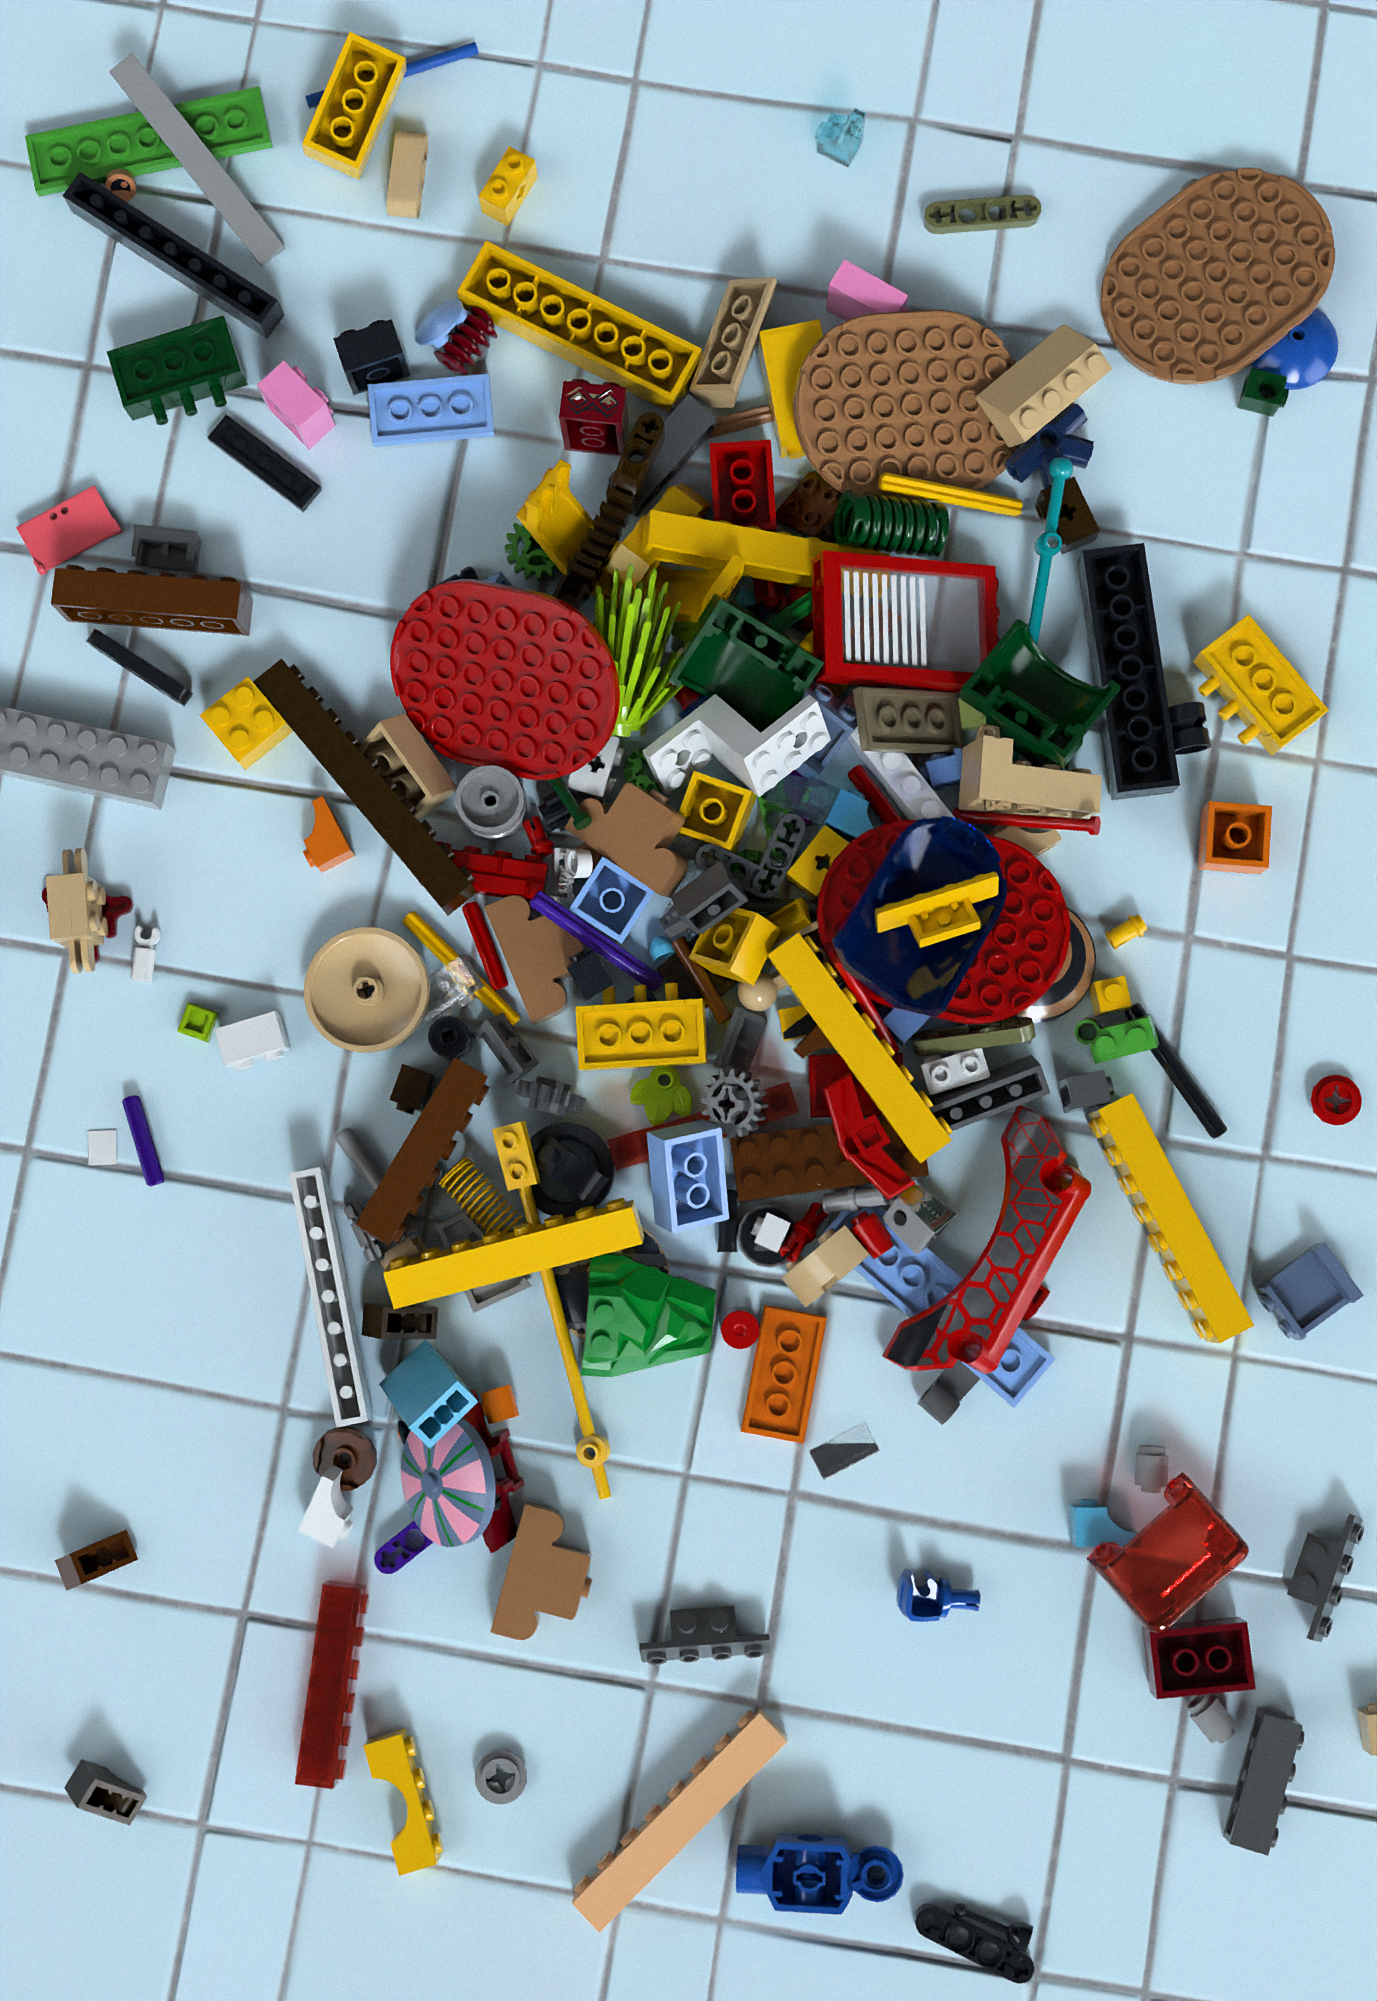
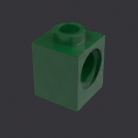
M1251 368L1244 380L1238 408L1273 417L1278 408H1284L1289 394V389L1285 388L1287 377ZM1259 390H1267L1271 397L1262 396Z

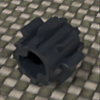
M554 791L542 798L544 803L538 806L549 829L553 831L559 828L562 832L566 830L565 826L570 820L571 815Z

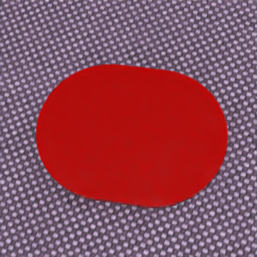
M459 579L437 585L418 596L410 604L409 609L396 627L390 654V670L396 697L399 696L407 717L419 734L421 733L434 745L433 748L444 756L475 767L496 765L509 770L514 776L521 778L549 780L573 773L590 763L602 751L610 739L616 725L620 705L619 679L613 657L606 642L594 625L581 612L563 600L541 592L476 579Z
M923 820L894 821L870 829L852 840L837 855L829 867L822 882L817 903V926L820 941L830 964L841 978L842 976L833 963V959L838 955L845 956L870 1000L888 1007L964 1024L992 1023L1015 1016L1033 1005L1047 992L1061 972L1066 960L1070 942V917L1057 880L1050 870L1035 858L1030 851L1003 838ZM996 872L999 877L997 896L972 903L981 921L980 929L920 948L908 924L878 933L876 929L875 910L888 903L903 901L920 893L925 894L943 888L948 884H956L972 879L980 874Z

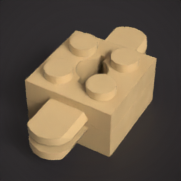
M77 848L74 854L71 849L62 851L63 875L46 876L50 939L65 948H69L70 968L73 974L81 973L83 968L85 972H93L95 970L94 946L104 945V936L108 935L107 920L105 917H102V905L106 903L105 890L103 886H100V883L88 875L85 849Z

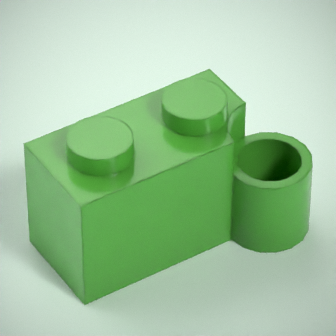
M1151 1014L1106 1026H1101L1100 1022L1094 1018H1085L1075 1028L1077 1040L1085 1045L1091 1044L1090 1049L1095 1064L1154 1049L1159 1046ZM1084 1023L1093 1024L1097 1030L1096 1037L1093 1039L1084 1038L1080 1032L1081 1025Z

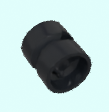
M1190 702L1169 707L1175 754H1192L1209 749L1211 747L1208 728L1203 727V724L1207 721L1204 703Z
M441 1017L429 1029V1045L444 1060L453 1061L454 1057L461 1060L469 1054L473 1046L470 1029L456 1017Z

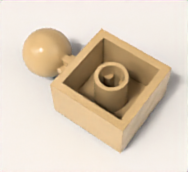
M817 921L799 930L798 932L803 938L809 936L819 949L815 955L820 958V962L823 964L827 961L830 964L820 941ZM798 932L775 943L770 953ZM777 970L771 974L761 972L754 986L739 982L738 998L747 1009L764 1011L774 1004L778 991L788 986V984ZM839 975L834 979L837 985L845 982ZM793 993V995L795 996V998H796L798 1004H799V1005H802V1003L799 1001V999H798V998L796 997V995Z

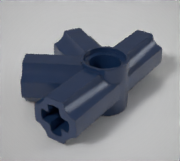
M1072 402L1035 433L1004 463L1007 473L1014 480L1023 483L1038 468L1043 489L1052 486L1053 478L1049 474V465L1054 458L1069 459L1073 466L1085 469L1093 452L1094 441L1073 435L1087 422L1088 419L1085 411L1078 404ZM1040 437L1048 438L1052 447L1044 446L1040 441Z

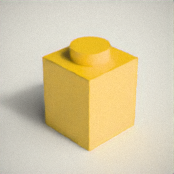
M1125 975L1095 981L1090 985L1089 994L1095 1017L1125 1011L1132 1007Z

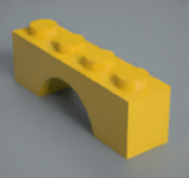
M403 1728L368 1739L363 1747L372 1778L383 1779L394 1784L401 1791L407 1803L408 1815L406 1824L393 1837L390 1843L399 1876L437 1865L441 1857L440 1853L444 1852L440 1833H434L431 1820L435 1819L431 1801H425L422 1788L426 1787V1782L421 1767L416 1768L413 1756L417 1755L413 1736H407L406 1729Z

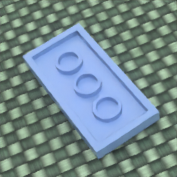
M489 374L368 384L371 435L374 447L495 436Z

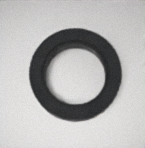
M561 1122L540 1129L530 1138L534 1157L550 1136L558 1141L575 1140L586 1145L592 1151L597 1162L598 1171L608 1178L609 1181L591 1205L581 1199L571 1202L557 1201L548 1197L538 1184L531 1185L536 1208L550 1216L562 1214L563 1218L576 1215L575 1211L584 1207L594 1206V1209H596L608 1196L614 1180V1162L608 1146L593 1130L577 1123Z

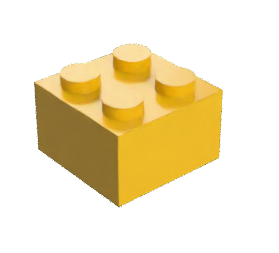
M248 676L199 715L245 770L293 732Z
M694 771L679 809V813L685 817V822L677 834L704 844L717 845L735 854L757 796L750 790Z
M737 908L706 932L700 933L689 958L714 974L754 986L781 929L758 913Z

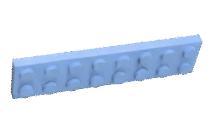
M880 1206L865 1207L860 1212L842 1211L825 1230L826 1232L832 1227L836 1232L844 1225L850 1229L853 1227L850 1221L864 1210L868 1214L872 1212L877 1214L892 1235L890 1239L894 1246L875 1260L869 1255L854 1270L909 1318L923 1312L943 1299L963 1280L962 1277L927 1247L918 1255L915 1254L883 1221L882 1218L886 1212ZM1018 1327L1001 1357L998 1367L993 1372L984 1374L965 1363L963 1364L1009 1405L1015 1408L1053 1363L1055 1358Z

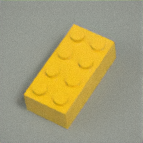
M349 31L302 142L304 155L360 180L405 75L406 58Z

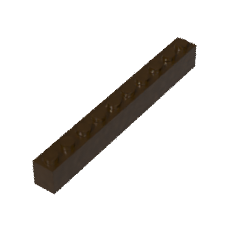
M281 658L255 679L253 683L446 915L449 916L477 893L471 884L475 881V878L464 865L458 868L452 860L456 856L445 842L440 846L433 839L437 833L426 820L420 823L416 819L414 814L418 811L408 798L405 797L400 800L395 794L399 788L387 774L383 778L379 775L376 769L380 766L369 752L363 755L357 747L361 743L350 730L346 733L342 731L338 726L342 721L333 709L329 708L326 711L320 705L324 699L313 686L308 689L304 686L302 681L305 677L295 664L288 667Z

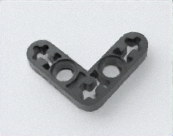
M793 813L780 817L772 830L758 864L714 844H705L697 848L693 857L694 864L697 869L705 872L715 863H710L707 867L703 865L705 860L701 857L702 853H708L712 850V857L718 861H723L724 856H726L728 860L724 864L728 868L735 862L743 865L745 874L739 881L744 892L760 899L771 898L779 891L806 829L805 822L799 815ZM793 820L795 822L794 827L798 830L797 833H791L787 838L786 842L792 843L790 848L787 844L776 842L775 840L776 837L783 839L787 829L783 827V823H789ZM775 847L781 848L785 852L786 858L781 865H774L770 861V851ZM765 865L770 870L779 871V875L771 874L768 883L772 886V889L765 890L762 893L760 892L761 886L757 882L758 879H765L769 872L768 870H763Z

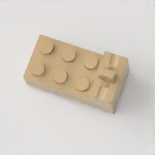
M980 725L977 729L975 740L962 748L958 809L1084 819L1100 813L1102 775L1091 774V770L1084 768L1072 769L1071 772L1061 770L1059 765L1047 764L1040 768L1031 766L1029 761L1012 762L1014 739H1000L999 726Z

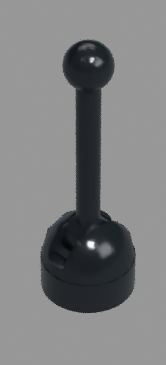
M962 1903L955 1905L954 1913L956 1916H966L1005 1932L1009 1943L1014 1948L1023 1952L1026 1951L1033 1932L1032 1925L1017 1921L1006 1926L967 1910L966 1906Z

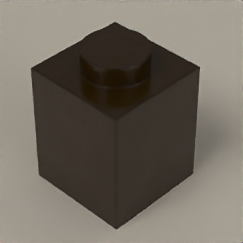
M402 1064L389 1100L397 1103L395 1109L411 1115L414 1114L415 1110L422 1112L436 1077L430 1073Z

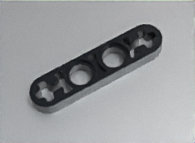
M94 629L86 640L97 651L178 704L185 707L193 696V693L182 684L99 630Z
M923 1904L915 1911V1926L923 1937L1014 1983H1026L1032 1978L1035 1970L1034 1963L1026 1951L1023 1952L1014 1948L1009 1942L934 1904ZM931 1913H934L935 1921L943 1926L945 1925V1920H949L944 1928L943 1937L939 1936L941 1934L940 1928L933 1924H930L928 1929L924 1928L922 1916L929 1917ZM956 1927H962L968 1931V1939L963 1944H954L950 1940V1933ZM986 1942H992L998 1947L997 1955L990 1960L980 1956V1948ZM1005 1950H1008L1006 1954L1008 1959L1018 1963L1020 1958H1022L1026 1970L1019 1969L1017 1974L1014 1973L1012 1965L1003 1960Z

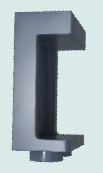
M814 680L800 701L809 694L817 700L831 741L796 769L797 772L811 783L815 781L858 726L856 710L848 704H843L833 696L832 691L828 687L818 684Z
M1325 1243L1315 1244L1256 1287L1261 1294L1258 1297L1260 1303L1268 1312L1273 1311L1279 1318L1280 1322L1277 1325L1288 1339L1293 1337L1294 1340L1299 1341L1305 1339L1308 1332L1346 1304L1354 1303L1364 1296Z

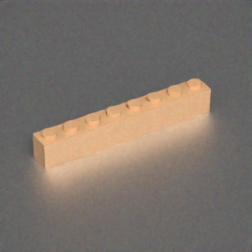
M760 1707L754 1713L748 1710L736 1723L739 1728L731 1736L727 1733L724 1734L713 1746L716 1751L708 1759L703 1756L690 1769L692 1775L685 1783L679 1780L668 1791L667 1796L669 1799L661 1807L655 1804L643 1817L646 1822L638 1830L633 1827L620 1840L622 1846L615 1854L609 1851L597 1863L596 1866L599 1870L591 1878L585 1875L573 1888L575 1894L573 1895L572 1904L599 1933L787 1743L785 1733Z

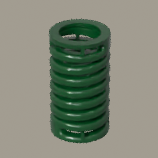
M846 490L842 494L837 504L834 518V536L839 546L846 547L850 545L852 548L862 547L865 550H884L887 553H905L909 556H925L931 559H935L941 554L949 529L948 511L943 503H929L922 500L917 501L916 499L907 500L906 498H896L894 496L885 497L882 494H863L861 491ZM852 507V510H851V513H850V516H849V520H848V526H847V529H845L846 518H847V515H848V512H849L850 508ZM937 520H938V522H939V535H938L937 542H936V544L934 545L935 538H936V534H937Z

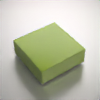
M188 1002L177 1032L209 1043L219 1013Z

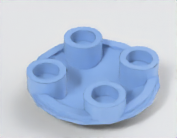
M457 298L449 299L434 307L419 324L415 333V341L419 345L433 344L435 348L443 346L449 339L448 333L455 325L462 323L468 315L462 302Z

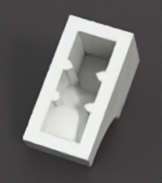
M331 1464L320 1479L298 1531L333 1548L340 1538L344 1540L347 1538L354 1523L349 1520L354 1508L347 1505L341 1493L340 1479L343 1470Z

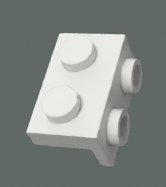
M982 1048L954 1051V1055L942 1058L941 1054L924 1058V1064L920 1065L917 1069L921 1081L925 1080L928 1093L934 1095L989 1078L990 1072Z

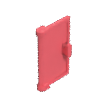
M95 485L16 527L34 559L33 563L37 568V572L41 576L45 575L50 569L111 536L122 533L121 526L111 516Z

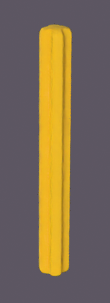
M888 472L882 473L878 482L880 490L1014 517L1021 514L1023 502L1020 499Z
M415 911L410 912L403 919V924L495 1016L504 1013L513 1027L520 1020L519 1014Z

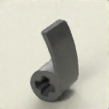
M957 1360L953 1368H946L918 1400L917 1404L943 1425L960 1406L959 1402L980 1378L962 1362Z

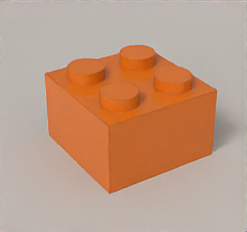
M1208 801L1201 808L1198 870L1259 875L1269 868L1272 806Z

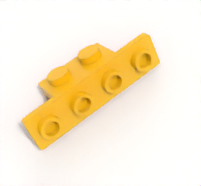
M996 872L980 874L972 879L956 884H948L943 888L925 894L920 893L903 901L888 903L875 910L876 929L878 933L908 924L920 948L980 929L981 921L972 903L997 896L999 877Z

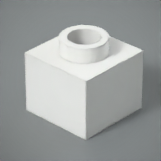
M768 1212L765 1218L758 1216L751 1234L756 1236L754 1243L778 1253L791 1223Z

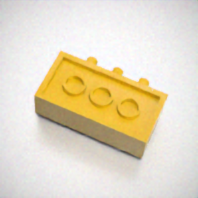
M1249 614L1203 649L1193 661L1208 679L1198 687L1199 693L1206 697L1216 689L1228 703L1218 711L1219 717L1226 721L1236 713L1247 726L1244 731L1238 734V740L1246 745L1256 737L1271 756L1329 711Z
M677 983L665 984L666 1001L647 1002L646 985H635L634 1003L616 1004L615 987H609L602 991L603 1005L575 1006L578 1065L581 1071L708 1064L705 1001L703 999L678 1000Z

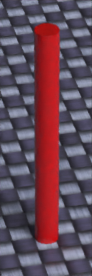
M836 956L833 959L835 967L863 1013H866L875 1025L874 1031L879 1040L881 1041L884 1038L896 1054L899 1051L897 1043L845 956Z

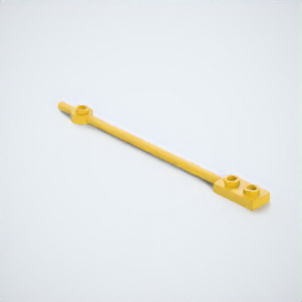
M525 1121L492 1129L507 1190L519 1189L527 1223H532V1226L541 1224L531 1185L538 1184L541 1180ZM553 1269L541 1270L542 1282L583 1438L577 1444L576 1455L581 1464L591 1468L599 1499L609 1498L612 1495L603 1463L609 1458L610 1445L605 1437L596 1434ZM588 1447L595 1450V1457H591L588 1454Z

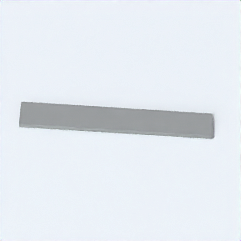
M132 53L111 69L109 73L260 266L262 267L284 250V245L135 55Z

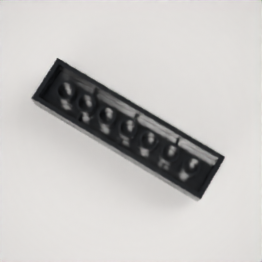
M1144 543L1082 550L1077 560L1094 685L1106 686L1112 679L1121 686L1118 694L1099 716L1111 800L1173 793L1180 786Z

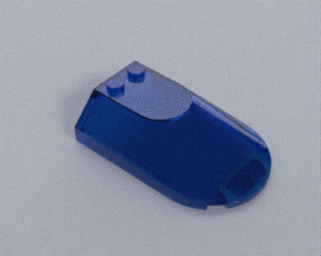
M949 816L929 819L922 818L903 830L891 845L832 939L844 970L895 1008L937 1017L943 1013L1001 914L1006 901L1007 879H1003L999 865L1001 858L989 839L969 823ZM996 872L999 877L997 896L972 903L981 921L980 929L920 948L908 924L878 933L876 929L875 910L888 903L903 901L920 893L925 894L943 888L948 884H956L972 879L980 874Z

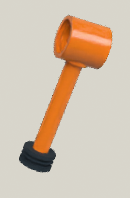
M511 1384L480 1393L482 1399L480 1405L483 1415L488 1420V1424L519 1416ZM400 1420L398 1421V1435L403 1444H405L411 1430L405 1422Z

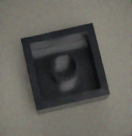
M392 319L387 321L377 320L366 328L357 331L354 329L346 330L338 337L333 338L353 395L368 391V384L390 383L411 376Z

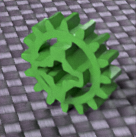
M514 523L513 528L516 533H507L506 537L510 544H506L504 547L505 552L510 554L507 557L509 565L515 564V573L519 574L524 571L525 580H529L532 575H536L538 582L542 581V575L545 574L552 580V571L554 570L561 573L544 550L541 551L537 548L533 551L534 545L537 547L541 546L525 526ZM520 541H522L523 545L525 546V548L521 551V556H519L518 554V546Z

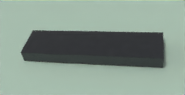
M225 415L207 437L209 442L301 512L307 509L322 490L321 486L228 415Z

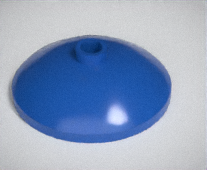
M1316 308L1300 325L1295 326L1290 330L1289 334L1252 362L1251 366L1253 369L1287 377L1286 389L1299 390L1310 387L1328 374L1336 360L1338 338L1335 328L1329 318ZM1293 334H1299L1302 340H1296Z

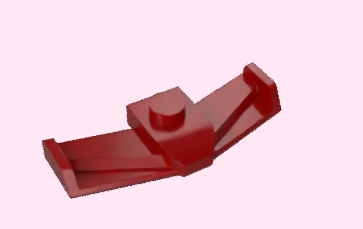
M851 1072L823 1087L838 1139L837 1146L845 1160L851 1161L888 1200L915 1185L916 1183L882 1150V1147L889 1144L891 1140L876 1115L874 1114L864 1120Z

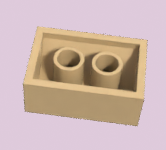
M405 713L380 721L361 745L358 746V750L363 755L369 752L380 767L376 769L379 775L383 778L387 774L399 789L395 794L400 800L407 797L418 811L414 814L418 821L442 805L457 789L456 784Z

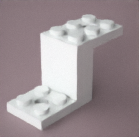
M714 694L645 748L643 753L659 788L666 795L681 786L692 776L694 771L697 772L704 768L715 758L760 797L775 787L780 780L793 770L799 768L814 753L820 751L831 739L819 704L810 694L761 733L720 697Z

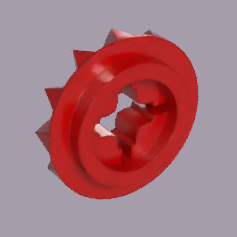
M1330 1075L1322 1078L1313 1087L1309 1099L1312 1104L1313 1113L1322 1122L1334 1126L1347 1124L1358 1115L1362 1105V1097L1357 1085L1349 1078L1341 1075ZM1333 1091L1337 1092V1097L1348 1100V1102L1337 1105V1110L1333 1109L1332 1103L1323 1100L1333 1096Z

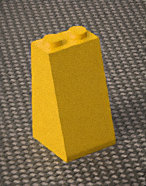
M820 319L759 331L758 359L768 404L772 412V422L780 458L798 459L805 456L795 429L793 396L800 367L811 348L823 336Z

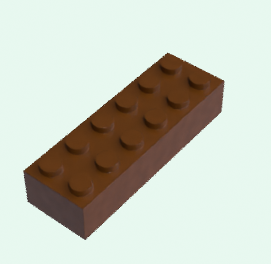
M67 565L66 569L55 568L51 605L67 622L249 636L253 600L242 583L231 577H221L220 581L208 580L207 577L196 574L189 575V578H179L177 575L169 572H160L158 576L146 575L145 572L140 570L116 573L115 570L106 567H99L96 571H89L81 566Z
M454 1057L355 1224L357 1229L390 1247L393 1241L397 1244L400 1242L408 1228L404 1221L409 1213L413 1216L416 1215L424 1201V1197L420 1194L425 1186L431 1189L441 1170L437 1168L440 1160L444 1159L447 1161L455 1149L457 1142L453 1138L458 1131L462 1134L465 1132L474 1115L469 1111L474 1104L480 1106L490 1088L486 1085L488 1076Z
M879 1117V1122L891 1140L889 1144L882 1147V1150L911 1179L929 1176L927 1159L919 1164L887 1119ZM833 1124L730 1138L738 1203L871 1185L872 1183L851 1161L845 1160L837 1146L838 1139Z

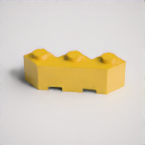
M681 483L673 487L669 486L652 510L666 509L674 514L684 516L697 515L704 519L713 504L685 483ZM646 514L638 520L634 530L622 543H617L608 555L610 561L605 568L612 575H614V570L617 568L619 580L625 583L628 566L633 564V591L636 589L637 582H643L645 587L652 569H656L660 562H662L641 557L643 523L647 517Z

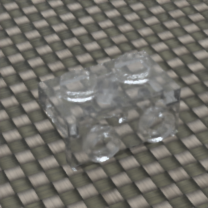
M465 954L429 976L430 997L427 1007L428 1013L422 1017L424 1022L433 1018L438 1020L441 1017L450 1016L454 1013L451 1007L457 1003L463 1007L477 998L475 992L484 987Z

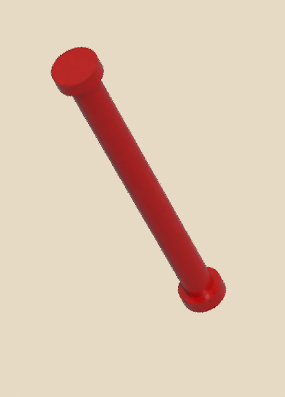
M955 807L952 815L961 826L963 823L1087 831L1090 835H1098L1101 827L1099 816H1091L1089 819L964 811L958 809V807Z

